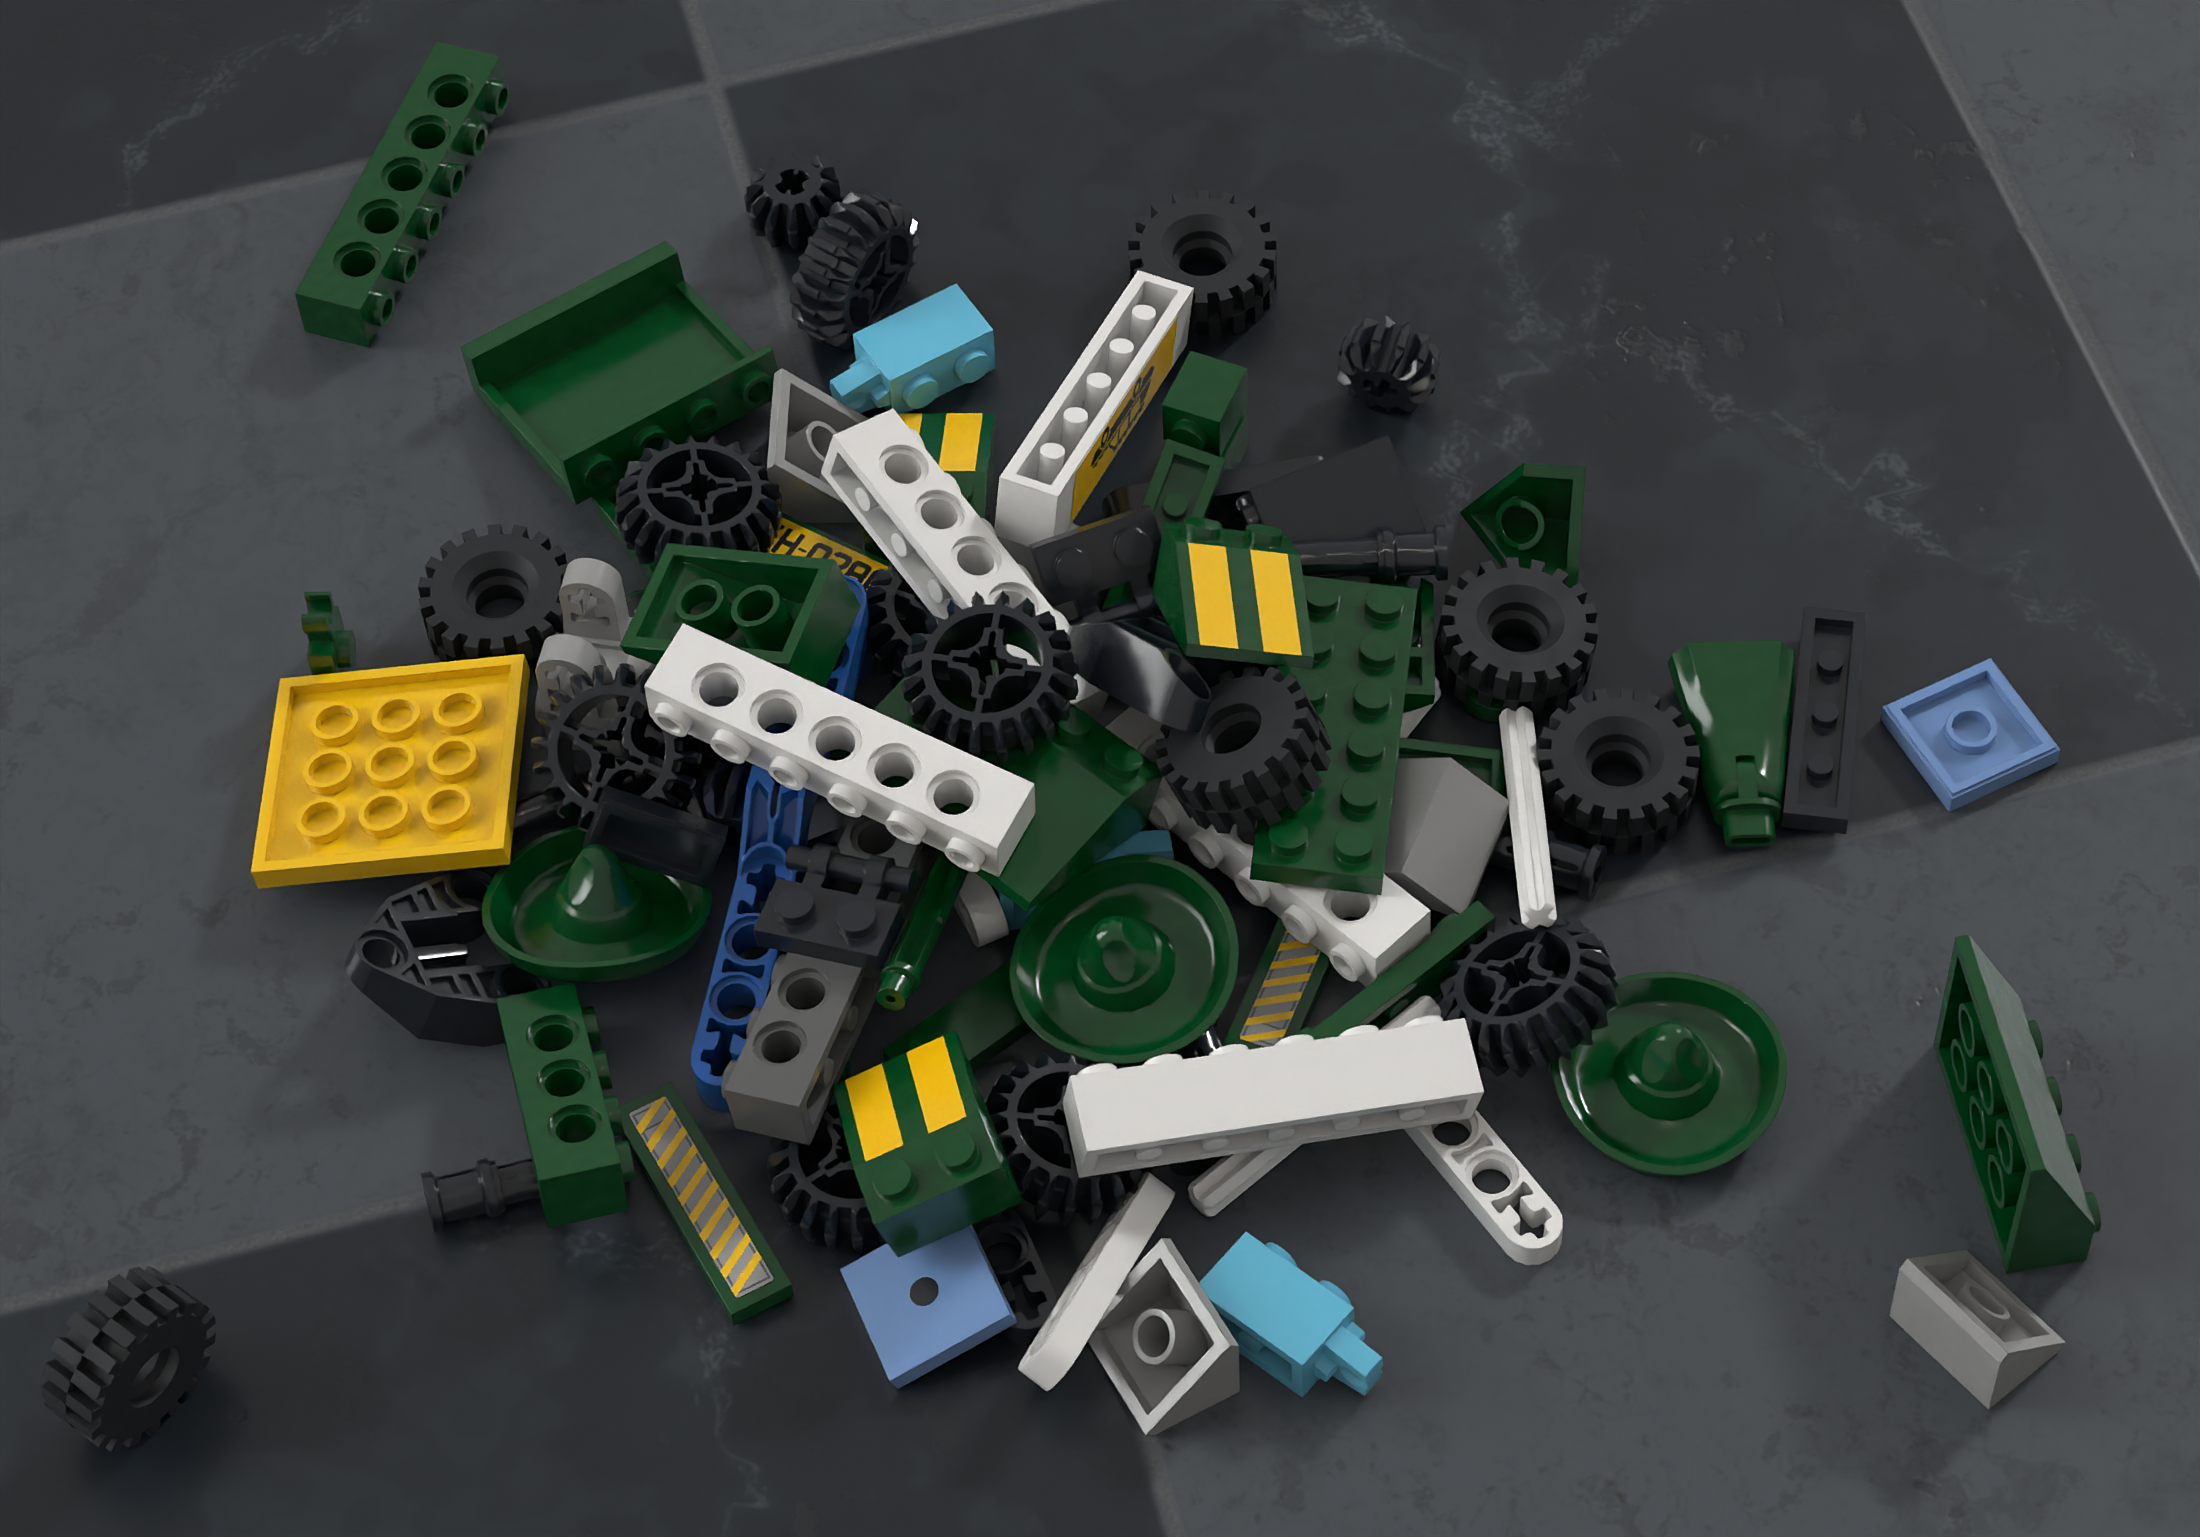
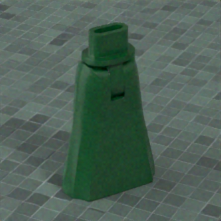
M1780 640L1688 643L1682 649L1672 653L1667 663L1686 723H1690L1695 732L1694 746L1699 745L1700 760L1698 770L1713 820L1718 825L1723 826L1724 842L1728 847L1756 848L1771 846L1776 842L1774 823L1781 819L1786 788L1788 730L1795 678L1794 650L1787 647Z

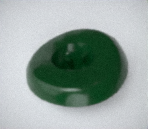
M578 825L542 835L519 849L510 857L509 865H502L484 896L482 921L489 938L498 952L517 967L535 976L568 983H602L625 980L651 973L671 964L684 955L700 939L706 928L712 903L709 882L707 887L703 888L621 861L613 851L601 844H591L582 848L586 832L580 830Z
M1135 854L1106 859L1091 865L1040 902L1024 922L1017 936L1010 960L1009 974L1013 999L1018 1011L1030 1028L1058 1050L1066 1054L1072 1053L1078 1059L1087 1062L1094 1061L1098 1064H1113L1118 1067L1143 1065L1153 1057L1164 1054H1177L1197 1043L1217 1022L1230 999L1237 977L1239 956L1237 931L1232 915L1222 896L1191 867L1178 861L1155 855Z
M1648 972L1617 979L1619 985L1615 988V997L1618 1005L1607 1011L1609 1026L1592 1030L1593 1045L1576 1046L1571 1050V1061L1562 1056L1551 1061V1071L1558 1097L1573 1126L1603 1156L1623 1167L1646 1176L1684 1178L1707 1174L1743 1154L1770 1126L1780 1108L1785 1092L1787 1055L1781 1035L1772 1019L1755 1001L1732 986L1707 977L1681 972Z

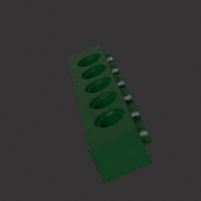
M436 41L295 292L305 332L370 348L379 329L386 327L390 323L397 296L404 284H409L414 279L420 254L426 243L433 241L438 235L442 214L450 199H455L459 196L464 184L465 172L473 157H479L482 154L487 141V132L496 115L501 116L507 108L510 87L504 81L499 56Z

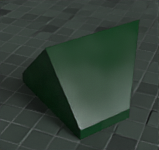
M1523 463L1460 511V514L1502 568L1505 558H1518L1519 567L1530 569L1533 559L1545 562L1543 573L1552 576L1557 568L1569 574L1568 588L1578 584L1586 466Z

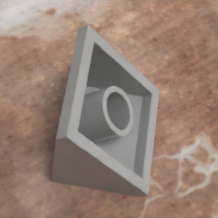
M783 368L774 373L767 459L769 482L779 485L780 493H782L781 512L804 523H860L821 474V470L833 435L869 418Z
M1452 758L1398 759L1384 874L1427 908L1446 915L1452 913L1459 915L1471 906L1509 818V800Z
M1161 1238L1127 1275L1088 1339L1089 1345L1145 1435H1156L1240 1392L1238 1343L1171 1239Z
M1967 1250L1907 1258L1899 1269L1889 1316L1988 1410L2058 1353L2066 1343Z

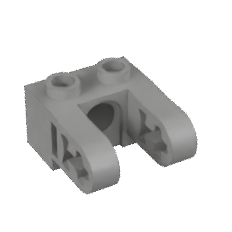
M579 558L567 565L559 591L564 633H556L545 639L535 669L539 687L535 702L536 719L540 712L556 716L560 713L561 710L550 698V695L555 690L563 691L572 698L575 697L570 686V677L574 674L583 675L593 687L592 673L594 666H607L614 680L619 665L627 662L628 654L623 652L620 644L633 617H629L621 575L614 567L603 561L592 558ZM615 698L607 700L593 708L583 718L581 724L603 729L612 722L617 711L623 712L622 707H619ZM544 726L546 736L549 738L551 728ZM594 739L595 742L608 747L607 751L612 752L616 756H622L624 748L622 741ZM573 742L572 750L585 751Z

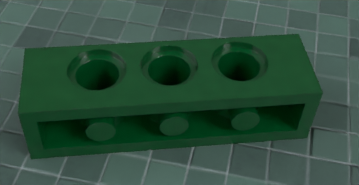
M574 982L496 999L507 1057L548 1228L629 1211L624 1183L636 1181L635 1169L628 1140L615 1143L614 1136L624 1134L617 1096L603 1097L602 1091L613 1089L605 1050L596 1052L591 1050V1046L601 1045L594 1007H580Z

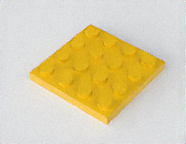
M518 654L280 678L251 874L257 888L509 865L530 669L525 655Z

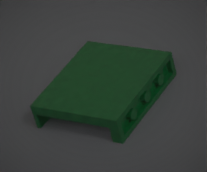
M667 241L644 251L460 347L473 391L575 505L620 482V479L624 478V474L627 471L628 463L640 461L644 448L660 451L665 438L676 445L684 444L689 433L697 441L772 401L774 373L778 371L773 349L769 345L754 352L684 280L678 252Z

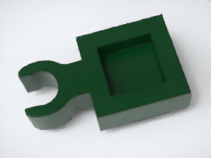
M304 592L307 614H301L303 631L307 634L309 640L307 659L312 675L345 672V668H353L356 660L355 634L353 630H345L339 606H334L331 592Z

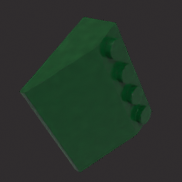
M996 661L994 671L999 674ZM994 672L993 675H988L985 677L986 684L987 680L995 679ZM904 677L873 710L924 733V725L916 726L910 718L908 710L910 703L904 700L901 688L903 680L907 678ZM981 681V683H982V689H983V694H984V693H985V689H986V684ZM938 689L955 706L973 712V704L968 699L954 697L953 690ZM1067 701L1071 711L1068 722L1052 721L1055 728V736H1053L1052 742L1038 736L1032 737L1034 750L1030 757L1023 753L1018 746L1008 749L1009 758L1005 765L997 759L995 751H986L982 759L1035 785V815L1000 876L997 877L982 869L974 872L1026 912L1146 826L1163 778L1158 765L1070 701ZM965 747V748L962 750V751H964V752L970 754V753H969V747ZM835 749L831 753L829 760H842L851 753L843 749ZM891 776L883 780L881 784L897 788L904 786L910 780L902 776ZM949 803L940 808V811L949 815H958L968 810L969 807L961 803Z
M1971 936L1955 937L1934 1039V1047L2006 1274L2087 1260L2093 1234L2101 1229L2100 1210L2093 1192L2084 1193L2078 1175L2081 1172L2079 1146L2072 1133H2064L2059 1118L2062 1114L2060 1089L2055 1077L2045 1076L2040 1061L2043 1057V1041L2039 1026L2035 1020L2027 1021L2018 994Z

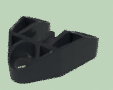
M1163 616L1071 625L1068 630L1071 641L1070 651L1077 656L1078 675L1089 684L1152 719L1182 731L1192 733L1201 731L1212 701V694L1209 688L1220 683L1218 674L1231 670L1235 678H1239L1243 675L1244 667H1249L1245 662L1185 656Z
M478 868L452 870L388 897L357 934L346 958L344 967L352 983L417 1039L479 1047L503 1044L504 1038L496 999L507 997L510 994H521L552 987L549 979L535 976L513 963L484 966V964L467 966L466 960L469 952L464 944L480 937L486 930L482 921V907L466 904L459 898H473L483 903L487 888L494 878L484 870Z

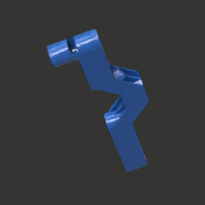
M843 574L861 607L825 688L854 701L858 682L866 678L873 669V658L865 656L868 629L871 627L867 595L863 585L855 578ZM775 723L768 726L765 731L780 734L788 731L793 726L787 723ZM830 751L825 753L822 757L829 760ZM752 764L746 787L737 878L691 1051V1068L700 1099L709 1108L718 1112H730L727 1099L723 1098L721 1092L723 1079L721 1075L722 1073L724 1075L727 1059L725 1049L730 1050L732 1060H738L747 1041V1026L752 1012L741 1019H730L724 1015L730 1008L738 1005H746L753 1008V1010L758 1006L762 1007L771 989V976L775 962L781 954L787 955L788 953L757 946L753 929L761 914L759 901H766L777 878L798 883L803 882L804 873L788 870L785 865V859L791 844L807 847L809 827L818 795L804 787L802 790L789 789L774 780L767 770ZM778 786H780L779 793H777L776 788ZM752 947H762L768 950L765 955L755 960H746L739 957L746 949Z

